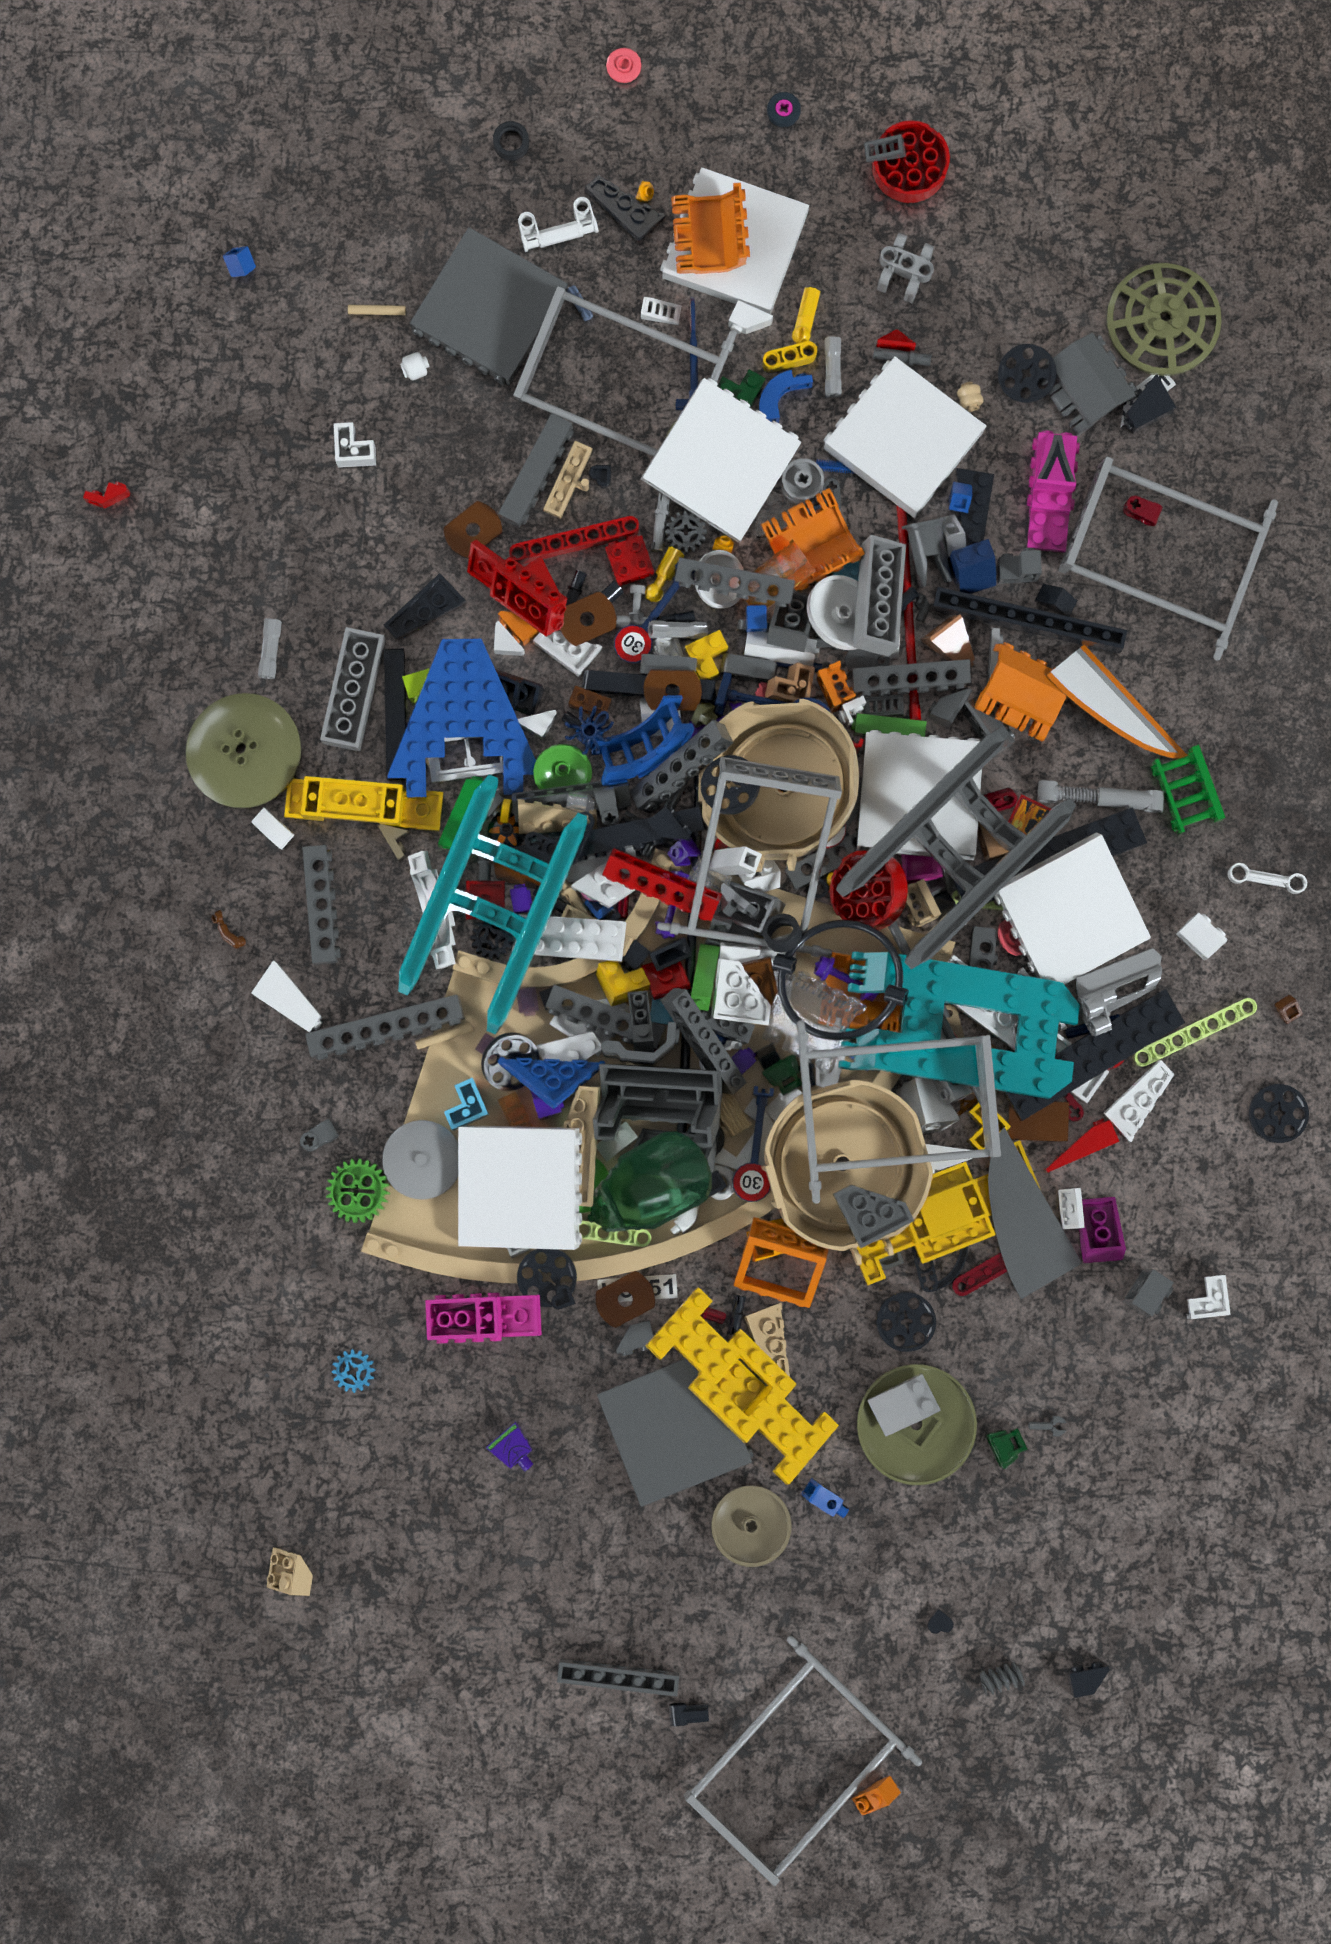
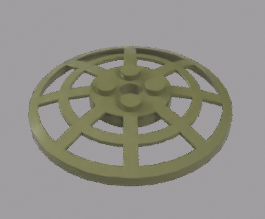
M1155 263L1143 266L1126 276L1113 292L1106 315L1109 338L1121 358L1139 371L1151 375L1158 374V376L1181 374L1203 362L1218 340L1222 322L1218 299L1209 284L1192 270L1170 263ZM1161 268L1176 269L1189 274L1191 277L1186 283L1173 278H1163ZM1153 269L1155 279L1145 282L1136 290L1126 285L1138 274ZM1197 281L1209 292L1215 307H1204L1200 296L1192 288ZM1164 283L1174 284L1182 289L1177 295L1166 293ZM1156 285L1158 295L1149 299L1141 294L1146 288ZM1123 292L1130 296L1126 306L1125 318L1114 321V306L1119 293ZM1188 293L1195 299L1198 308H1187L1183 299ZM1135 300L1145 305L1142 315L1131 317ZM1163 312L1168 313L1170 320H1162L1160 314ZM1205 315H1216L1215 332L1208 345L1200 337L1205 326ZM1191 316H1200L1196 333L1187 326ZM1143 323L1145 330L1148 332L1143 340L1137 335L1133 325ZM1127 327L1131 338L1138 345L1132 355L1120 343L1115 329ZM1181 333L1191 339L1183 346L1178 348L1174 346V338L1178 337ZM1154 338L1166 340L1167 349H1158L1149 344ZM1194 344L1203 350L1201 355L1193 361L1182 366H1176L1177 354L1187 351ZM1144 351L1154 355L1168 356L1169 368L1153 367L1142 363L1138 359Z

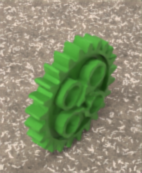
M351 1159L350 1165L347 1162H343L344 1168L337 1166L338 1173H331L334 1179L327 1180L332 1184L331 1187H326V1190L331 1191V1194H328L326 1198L332 1199L328 1205H335L333 1212L340 1211L338 1217L343 1218L345 1216V1221L349 1222L352 1218L353 1223H357L358 1219L365 1223L366 1217L369 1220H373L372 1214L379 1216L378 1208L384 1210L382 1202H388L384 1198L385 1195L390 1194V1192L385 1191V1188L390 1186V1184L384 1183L387 1177L380 1176L383 1173L382 1169L376 1171L377 1164H373L370 1167L371 1161L367 1160L364 1164L363 1159H359L356 1164V1161ZM351 1175L353 1183L348 1186L345 1180L347 1176ZM367 1177L372 1178V1184L369 1187L365 1186V1179ZM342 1188H349V1189H358V1188H360V1189H363V1190H374L375 1193H374V1194H368V1193H358V1194H357V1193H354V1192H342L341 1189H342ZM347 1195L351 1196V1203L349 1205L344 1204V1198ZM366 1196H369L371 1202L367 1207H365L363 1205V1199Z

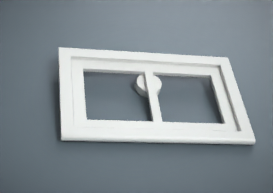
M476 737L445 738V742L464 739L467 758L464 760L465 767L441 770L439 757L428 758L431 782L503 773V756H499L500 763L475 766L476 761L471 757L468 739Z

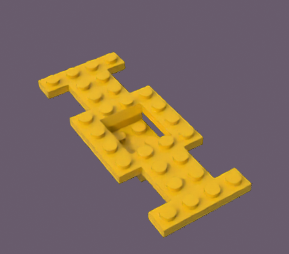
M1019 1140L1014 1142V1145L1016 1146L1018 1152L1020 1153L1022 1159L1024 1160L1026 1166L1028 1167L1030 1173L1032 1174L1034 1180L1038 1185V1182L1033 1173V1170L1026 1156L1021 1141ZM966 1161L933 1174L928 1196L914 1221L900 1234L889 1237L894 1254L915 1246L920 1261L924 1264L995 1236L996 1234L989 1219L992 1212L989 1198L988 1174L973 1179ZM882 1240L872 1242L863 1248L857 1247L859 1254L862 1256V1264L859 1267L867 1286L886 1279L879 1259L888 1256Z
M698 1287L645 1346L659 1360L672 1347L678 1350L699 1371L697 1378L690 1384L688 1389L743 1443H747L759 1430L785 1456L773 1472L786 1485H789L839 1425L826 1412H822L811 1425L794 1409L785 1398L797 1384L742 1329H739L728 1342L724 1340L700 1316L713 1301ZM741 1358L768 1386H765L738 1359Z

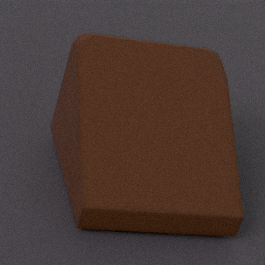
M1287 995L1274 1004L1286 1024L1303 1015L1297 999L1291 995Z

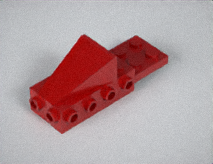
M478 540L471 542L467 572L490 588V596L546 637L562 628L567 597L559 592L541 557L524 567L511 557L504 560Z

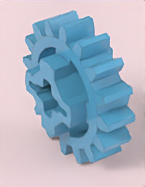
M351 1349V1354L344 1351V1357L337 1356L339 1363H333L337 1367L336 1370L332 1371L333 1374H337V1377L333 1380H339L338 1387L340 1388L344 1385L346 1392L352 1388V1392L355 1393L357 1387L362 1391L364 1390V1384L370 1386L368 1379H374L371 1372L376 1371V1369L370 1366L374 1361L368 1362L369 1354L362 1356V1350L358 1354L355 1353V1349ZM352 1357L359 1358L363 1361V1363L359 1364L354 1362V1359H352ZM345 1361L346 1367L344 1372L341 1373V1366ZM351 1365L353 1368H358L357 1376L349 1373ZM367 1369L366 1376L362 1381V1372ZM344 1379H352L355 1384L347 1383Z

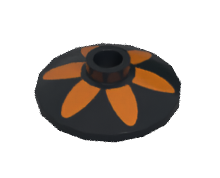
M498 814L491 820L487 830L489 838L510 847L522 844L526 834H519V824L515 822L514 814H510L508 823L500 821L501 814ZM509 827L510 831L504 832L503 828Z

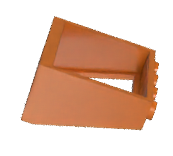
M753 1217L733 1286L744 1291L756 1292L761 1296L773 1297L782 1302L787 1301L799 1307L810 1308L827 1260L828 1249L807 1241L790 1227ZM754 1246H760L815 1262L816 1266L807 1292L804 1293L745 1276Z

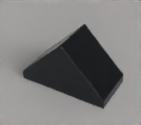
M1048 584L1042 585L1035 599V602L1070 617L1078 601L1063 587Z

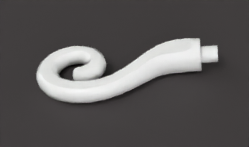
M714 1165L713 1172L719 1171L720 1175L727 1181V1188L723 1192H718L711 1197L716 1200H725L735 1192L732 1186L734 1172L726 1166ZM689 1193L687 1210L674 1221L676 1225L670 1229L675 1236L680 1231L683 1233L687 1232L696 1221L699 1211L700 1194Z

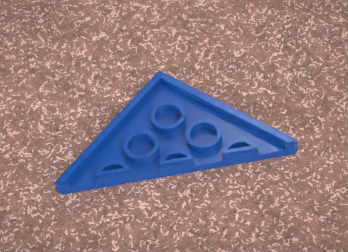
M504 1057L498 1059V1063L552 1109H555L573 1094L579 1086H582L600 1071L599 1064L606 1063L604 1061L588 1062V1060L560 1061V1059L532 1060V1058L505 1059Z

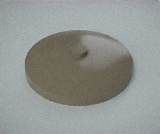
M755 1485L738 1487L727 1493L717 1504L711 1524L713 1539L719 1551L731 1562L745 1567L763 1566L780 1556L789 1542L792 1527L789 1511L782 1499L771 1490Z

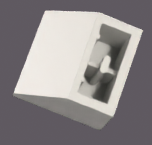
M1200 913L1191 917L1176 933L1204 961L1228 940L1225 938L1226 934L1220 928H1215L1211 924L1209 917Z

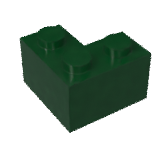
M749 369L740 385L722 376L717 387L722 390L727 389L731 391L735 399L746 401L750 404L749 408H752L765 386L766 378Z

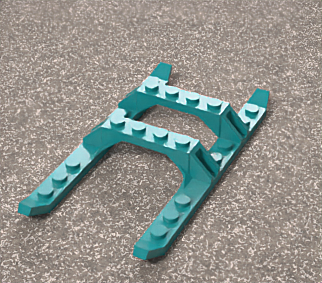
M489 774L474 790L399 970L398 992L408 995L413 990L446 915L450 911H460L511 933L516 938V944L487 1011L486 1031L497 1034L509 1015L536 948L540 943L541 936L545 931L546 924L583 839L588 820L587 816L581 813L576 814L572 821L564 828L550 863L485 835H479L498 786V778ZM471 853L497 862L541 882L527 918L467 891L456 889Z

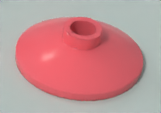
M1002 921L998 927V938L1002 947L1012 955H1023L1019 949L1021 944L1018 938L1015 939L1010 929L1013 927L1010 921Z

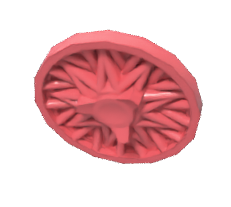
M620 48L613 51L607 58L606 63L607 73L613 80L619 83H628L635 80L640 74L642 67L638 54L628 48Z

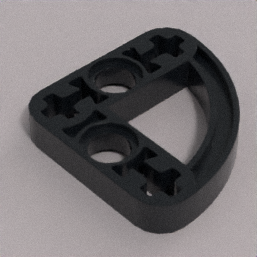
M912 1246L911 1252L921 1289L925 1292H934L949 1285L964 1267L968 1246L959 1249L954 1267L939 1281L933 1260L929 1261L930 1266L927 1270H922L919 1267L920 1258L916 1257V1254H918L916 1248ZM932 1271V1275H928L929 1280L934 1281V1284L931 1285L932 1289H929L927 1286L924 1287L926 1276L921 1277V1273Z

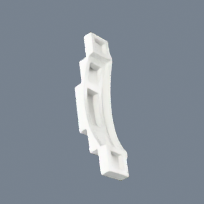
M421 851L408 856L411 868L410 874L423 913L439 877L437 869H432L428 851ZM452 911L443 920L430 951L436 969L456 964L452 946L456 945L451 928L455 926Z

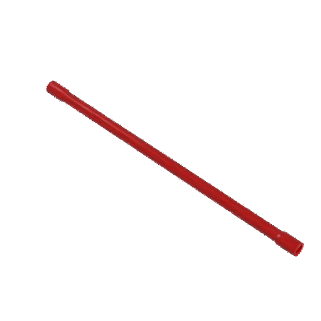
M897 506L899 543L906 544L903 579L904 593L911 586L908 532L902 529V526L907 525V512ZM912 601L907 605V609L904 610L907 664L917 663ZM911 675L908 678V682L915 683L918 676ZM917 690L909 691V717L911 720L921 721L919 693Z

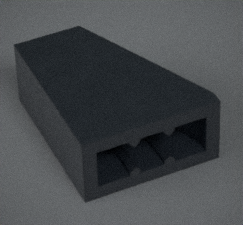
M1158 374L1152 378L1124 416L1125 427L1131 430L1133 434L1172 414L1176 409Z

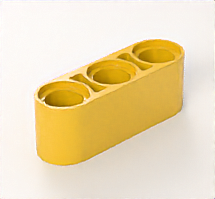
M806 341L768 351L763 356L762 367L767 373H775L810 364L816 359L817 346L811 341ZM809 349L813 354L807 356L803 351ZM787 354H791L795 358L793 360H787L785 356ZM774 359L776 364L769 365L766 361Z

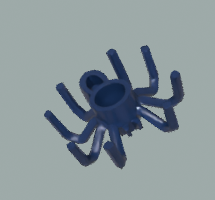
M580 706L579 720L583 726L565 722L568 728L581 730L572 736H565L566 740H572L579 735H582L579 738L580 740L583 738L582 742L587 740L585 750L582 752L584 756L589 750L591 740L595 745L596 754H599L600 747L596 738L603 742H609L614 738V735L610 738H604L598 734L608 731L614 722L611 721L605 728L597 729L606 725L609 714L607 711L600 712L595 718L594 723H592L597 710L596 706H593L588 723L583 719V707Z

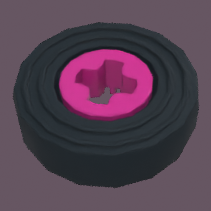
M788 92L775 94L767 105V115L770 121L779 127L793 125L801 114V105L798 98ZM782 106L784 108L787 107V113L784 111L780 112Z

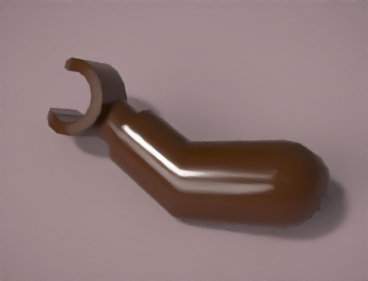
M221 910L216 911L212 915L211 921L218 924V931L226 943L235 949L246 944L243 936L237 937L229 931L227 925L224 924Z

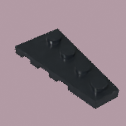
M956 468L957 482L972 485V499L968 513L960 512L961 527L965 532L966 546L984 541L994 474Z
M439 573L383 626L396 640H399L466 603V600Z

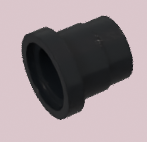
M819 879L818 885H821L824 891L822 894H816L815 898H823L828 893V884L823 879Z

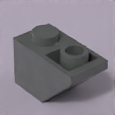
M650 1320L629 1326L616 1349L617 1354L621 1353L622 1356L633 1354V1349L640 1348L641 1351L648 1350L645 1345L654 1336Z

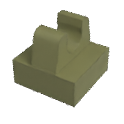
M710 702L698 705L691 721L695 725H708L712 720L716 721L718 716L713 712L715 706Z

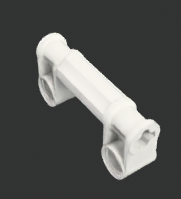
M579 197L574 201L576 221L543 230H538L532 213H521L518 223L524 251L528 252V249L543 248L583 237L584 234L591 232L598 233V225L593 215L590 201L585 197ZM580 205L587 207L585 211H579L577 208ZM525 220H529L532 222V224L530 226H524L522 222Z

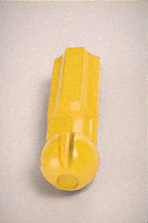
M804 288L795 328L792 332V339L796 344L810 340L811 328L821 292L816 288Z
M668 548L656 570V580L645 588V597L648 601L657 602L663 597L665 582L671 581L675 574V565L678 563L679 557L684 558L685 556L678 549Z

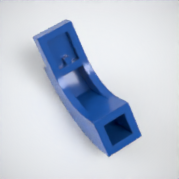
M792 370L775 376L765 386L761 394L759 411L764 413L766 419L770 422L776 421L779 423L778 402L780 398L790 391L812 388V375L801 373L793 377Z

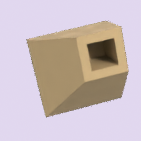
M273 1547L269 1575L267 1577V1588L288 1595L310 1596L313 1575L301 1555Z

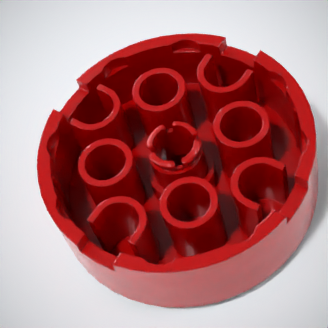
M912 120L902 121L886 129L879 138L882 139L901 134L904 140L906 157L872 162V173L876 184L883 193L894 200L904 203H916L933 196L945 181L950 163L949 148L940 132L929 127V124ZM898 143L894 144L895 151L898 150ZM890 144L886 145L887 152H891ZM882 145L879 146V153H880V154L883 153ZM907 160H913L914 163L911 164Z
M865 850L855 851L844 857L838 869H835L830 882L832 907L836 915L840 916L842 920L862 922L877 930L886 928L898 919L905 907L908 894L905 872L899 862L892 857L862 887L842 897L836 890L838 884L845 874L868 852Z

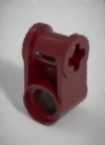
M1136 495L1131 496L1123 506V512L1126 516L1148 526H1156L1163 509L1160 504Z

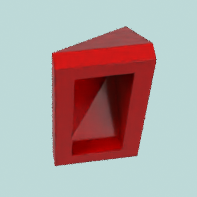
M896 329L879 338L876 347L911 352V350H915L916 343Z

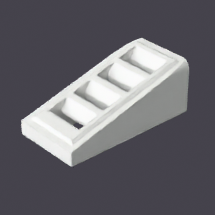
M644 297L641 319L679 325L682 306ZM648 306H652L651 313L648 312ZM656 307H660L659 315L655 314ZM664 308H667L666 317L663 316ZM671 309L675 310L674 319L670 318Z

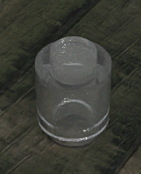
M568 793L566 808L579 813L593 811L595 799H592L590 794Z

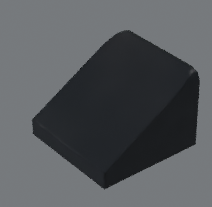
M773 1043L755 1052L764 1070L781 1060Z

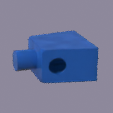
M813 1478L810 1479L801 1493L806 1500L832 1517L837 1514L844 1518L849 1511V1507L843 1504L844 1500L839 1495Z

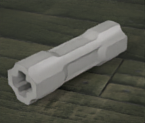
M827 337L824 340L825 396L829 398L840 397L842 394L840 371L841 338Z
M270 618L264 620V637L258 670L260 678L275 679L278 642L282 625L281 620Z
M651 620L648 624V635L650 638L701 639L708 635V625L706 622L685 623Z

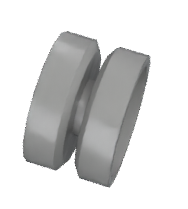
M800 458L787 465L782 474L781 491L783 497L789 503L797 505L803 502L806 506L805 500L809 499L813 502L816 499V494L822 493L824 475L816 462Z

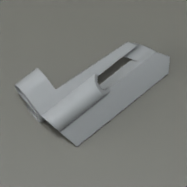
M1153 948L1076 978L1077 1002L1080 1004L1079 1015L1082 1016L1092 1036L1112 1030L1109 1018L1111 1011L1156 989V985L1162 975V967L1160 966L1162 956ZM1148 976L1144 988L1124 996L1116 994L1118 987Z

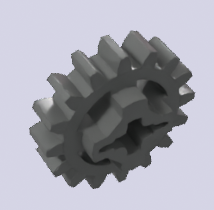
M684 511V515L681 516L677 512V518L675 519L671 516L670 521L672 523L666 524V527L670 529L665 530V535L669 536L666 538V541L672 542L671 547H678L679 551L684 549L685 554L688 553V549L695 552V546L701 548L702 544L700 541L705 542L706 537L703 535L707 534V530L702 529L705 527V522L700 523L701 518H695L693 513L687 515V511ZM682 521L678 527H675L677 523ZM684 529H688V535H684ZM675 538H679L683 542V544L678 542ZM693 538H697L694 542L690 543Z

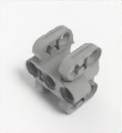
M899 232L893 247L887 246L881 251L879 261L884 269L880 276L877 290L886 293L894 273L910 280L905 292L904 301L912 304L920 282L926 283L932 278L934 267L930 260L935 246L925 243L920 256L907 252L903 248L908 236ZM885 255L892 256L889 261L884 258ZM908 262L910 263L911 267L906 268L902 265V263ZM923 269L928 270L929 274L923 275Z

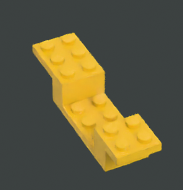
M305 776L304 780L293 779L287 786L284 817L324 821V818L375 822L396 828L440 831L444 793L426 790V797H406V789L400 784Z

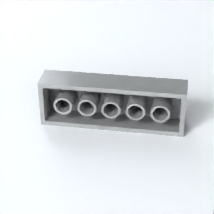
M870 535L861 545L864 555L861 556L859 566L853 647L889 657L899 647L906 544Z
M348 627L345 628L320 738L323 744L361 752L386 642L384 635Z

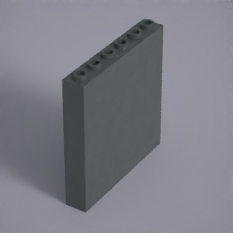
M468 227L410 322L411 330L416 336L420 338L424 336L429 339L428 341L432 345L445 348V352L449 355L459 356L465 364L478 367V371L482 374H490L495 377L494 379L502 385L506 383L510 386L533 348L557 286L564 288L567 292L568 284Z
M686 1358L597 1394L641 1507L752 1463L751 1457H754L750 1445L746 1446L688 1389L690 1384L697 1378L699 1371Z

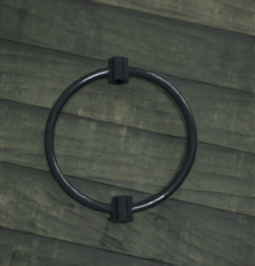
M834 920L819 924L804 932L799 944L794 949L786 952L785 955L777 953L773 960L772 969L779 972L778 994L782 1007L787 1016L797 1025V1022L802 1019L794 1012L786 994L785 978L786 974L792 975L795 972L797 959L793 955L798 948L814 935L834 928L858 929L877 938L888 950L895 967V985L889 984L885 990L884 1001L888 1002L882 1013L867 1025L847 1032L822 1031L804 1022L805 1031L810 1035L826 1040H848L865 1035L877 1028L889 1017L896 1005L904 1007L908 999L909 990L902 988L903 967L900 956L892 942L882 932L862 922Z

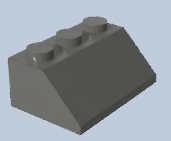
M978 695L965 702L961 712L982 740L989 733L1001 726L1005 728L1001 719H995L996 713L993 710L987 715L974 708L979 697ZM1009 728L1006 729L1009 734L1002 749L994 757L1014 744L1015 736Z

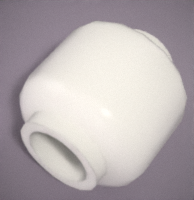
M419 352L403 357V363H400L405 378H409L412 381L426 376V368L430 367L426 356L422 357Z

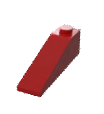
M1104 1118L1093 1122L1094 1126L1085 1131L1043 1169L1044 1172L1048 1173L1120 1142L1111 1121H1104Z

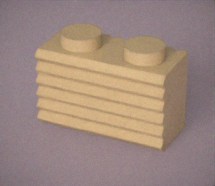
M730 1094L724 1095L722 1097L720 1115L723 1125L720 1127L726 1136L730 1135L733 1138L752 1126V1123L735 1096Z

